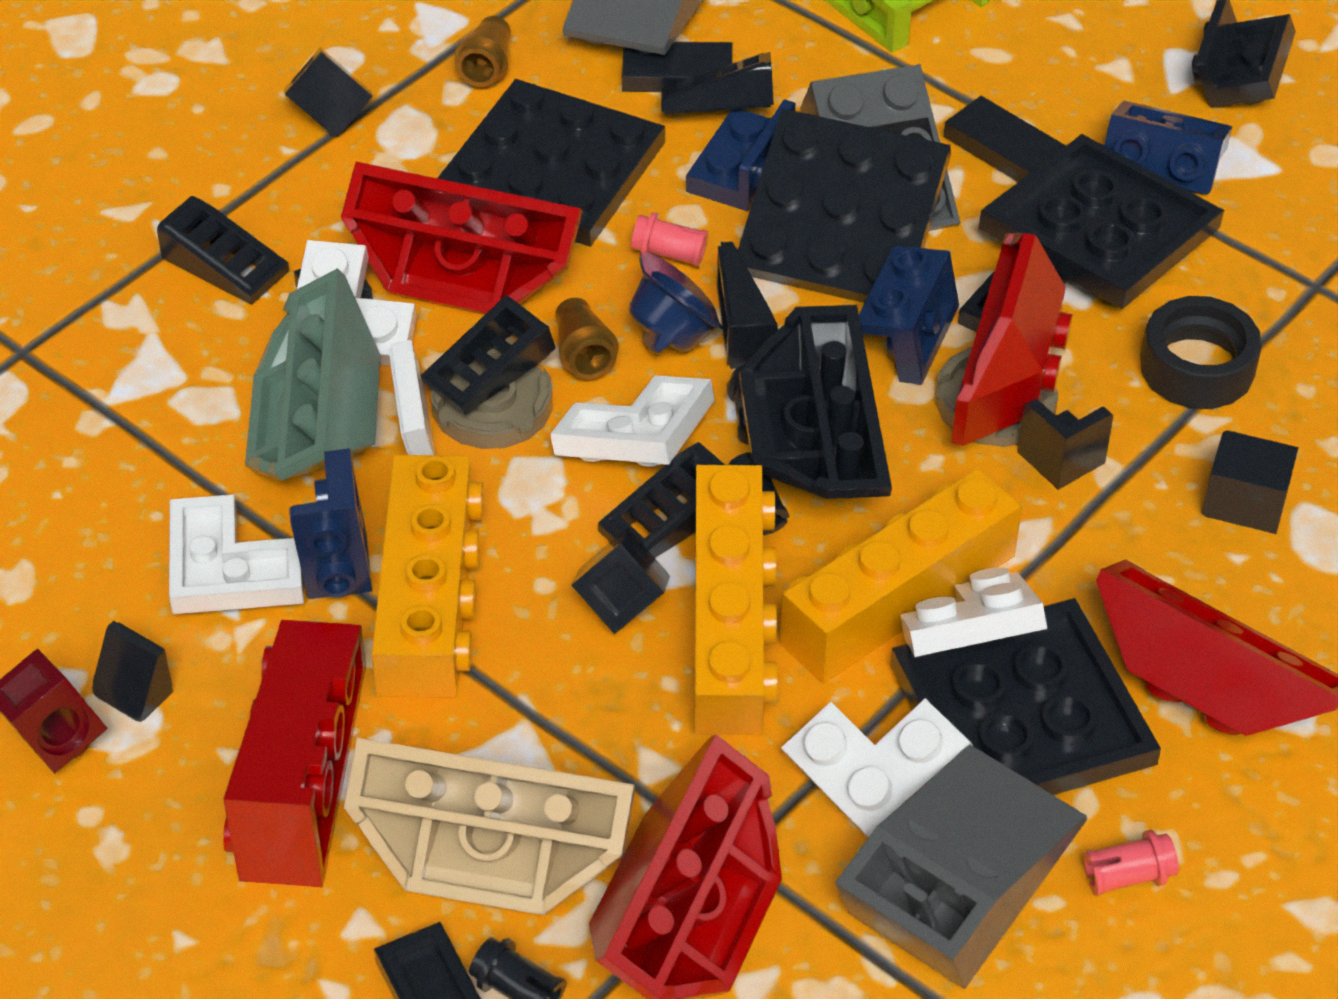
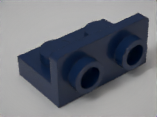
M784 99L771 119L741 109L731 110L687 173L686 192L749 212L781 109L795 111L796 103Z
M1123 100L1111 114L1104 146L1186 190L1209 194L1213 188L1219 160L1228 147L1233 126Z
M915 246L893 247L859 313L862 334L887 336V350L890 356L895 357L899 382L923 384L959 307L950 251Z
M347 448L325 451L326 478L314 480L316 502L293 505L289 508L290 523L306 594L309 599L340 598L351 594L372 592L367 532L351 450Z

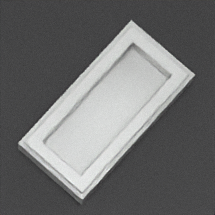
M412 339L392 343L389 349L400 431L407 454L436 455L425 384L420 377L422 372Z

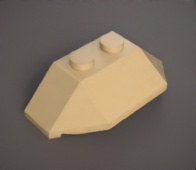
M357 737L344 809L355 824H358L375 851L405 891L546 915L623 857L636 785Z

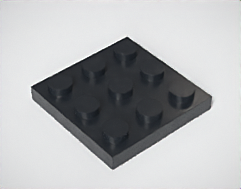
M515 78L438 176V179L581 208L583 212L575 242L591 247L665 144V126Z
M782 108L737 250L751 276L865 303L893 247L915 246L924 248L951 157V147L949 144Z
M1081 134L983 208L978 228L1002 242L1005 233L1036 235L1057 273L1096 294L1103 300L1123 309L1215 233L1221 226L1224 210Z
M1076 598L1044 606L1047 629L917 657L913 655L908 644L892 648L890 665L912 709L924 699H927L972 743L973 747L1052 795L1158 765L1161 747Z

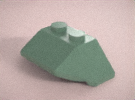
M338 268L289 294L282 309L287 315L272 333L254 373L245 465L255 473L283 481L325 469V451L350 448L351 456H354L375 444L380 353L347 278Z

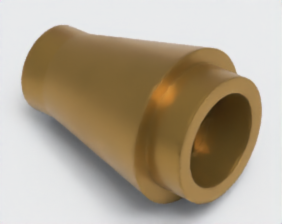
M499 16L485 17L480 25L457 46L454 53L457 72L469 85L487 87L500 81L506 74L508 68V40L511 35V28L507 21Z
M574 297L564 300L559 304L555 312L558 323L559 355L562 366L568 372L585 380L597 379L606 375L616 362L619 348L616 336L593 313L589 304L584 299Z

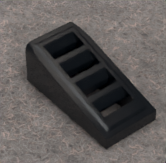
M770 52L746 58L663 88L661 93L662 112H665V114L771 107V105H774Z
M190 196L164 218L157 227L162 259L251 305L289 272V264L286 260L216 208L195 196ZM211 243V245L207 249L204 248L206 245ZM231 254L234 255L226 263L223 262ZM250 264L256 266L245 277L240 275Z
M731 241L721 242L720 246H718L716 288L721 324L724 327L722 332L727 365H730V369H737L748 362L763 343L778 330V326L767 302L734 243Z
M505 295L420 377L424 384L462 414L466 415L541 363L556 349L549 326L508 295ZM511 335L517 339L512 345L505 341ZM492 348H495L502 354L496 360L487 354ZM473 361H477L486 370L479 375L468 365ZM457 373L469 382L470 385L462 392L447 379Z
M696 442L674 457L669 465L666 464L598 522V531L611 542L625 529L629 528L656 558L696 533V465L725 464L700 442ZM682 495L688 502L683 504L677 496ZM659 509L668 519L663 521L654 511ZM638 521L650 534L644 538L631 525Z

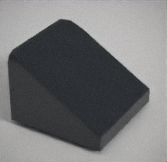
M113 621L106 628L93 679V694L131 719L138 722L145 720L173 693L165 649L120 622Z

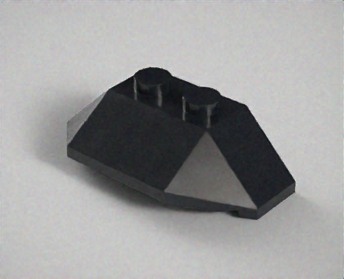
M857 305L795 307L785 318L784 325L771 335L740 369L739 383L752 465H762V474L825 499L891 496L892 485Z

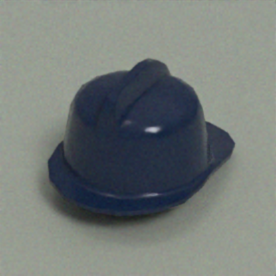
M641 253L639 261L643 275L630 301L629 312L632 318L644 329L642 334L643 343L655 354L659 353L667 346L681 352H689L716 327L721 330L724 329L719 322L716 309L711 300L689 277L662 258L651 253Z

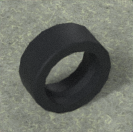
M1186 296L1168 301L1153 312L1146 325L1140 356L1142 374L1155 392L1170 402L1188 408L1214 409L1233 404L1248 393L1255 378L1262 348L1260 330L1247 313L1232 303L1214 297ZM1185 339L1205 340L1219 345L1228 351L1234 359L1218 365H1198L1181 359L1171 352L1167 346L1173 342Z

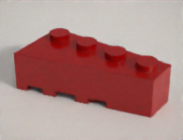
M281 619L273 646H266L264 649L261 668L262 681L256 699L252 702L250 718L223 798L226 811L223 833L224 851L234 853L238 878L241 882L323 888L366 671L361 625Z

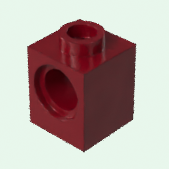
M38 648L0 679V713L54 774L70 760L85 752L90 743L108 729L68 679Z

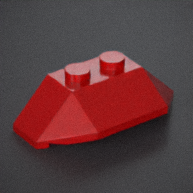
M355 161L340 218L353 235L357 244L366 246L369 256L368 262L389 294L485 315L505 295H508L518 304L523 303L568 269L583 211L577 207Z
M1005 233L956 399L952 444L964 446L1021 422L1026 403L1035 398L1040 401L1043 390L1055 392L1062 356L1054 355L1053 352L1054 348L1066 350L1073 314L1062 312L1066 287L1036 235Z
M1126 559L1100 570L1096 583L1127 671L1145 680L1146 689L1155 696L1170 702L1178 703L1183 701L1203 712L1204 721L1211 727L1226 734L1239 735L1241 733L1244 736L1338 709L1337 673L1148 573L1143 568Z
M715 734L707 739L645 813L589 922L596 962L646 999H695L723 995L729 992L782 880L776 826L768 803V798L772 796L770 777Z

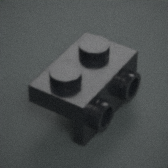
M1230 0L1216 1L1210 21H1207L1204 25V38L1199 52L1192 59L1194 81L1198 87L1204 88L1211 108L1240 103L1251 105L1264 100L1275 99L1296 33L1290 14L1237 22Z

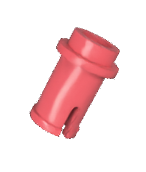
M654 212L651 213L650 217L639 215L632 235L631 249L700 267L707 246L708 231L659 220V214Z
M1153 830L1144 831L1140 840L1094 851L1090 849L1083 853L1087 878L1094 877L1095 881H1091L1089 884L1095 896L1102 895L1107 891L1154 881L1158 887L1163 886L1167 883L1168 877L1178 875L1179 872L1178 858L1171 837L1167 833L1156 835Z

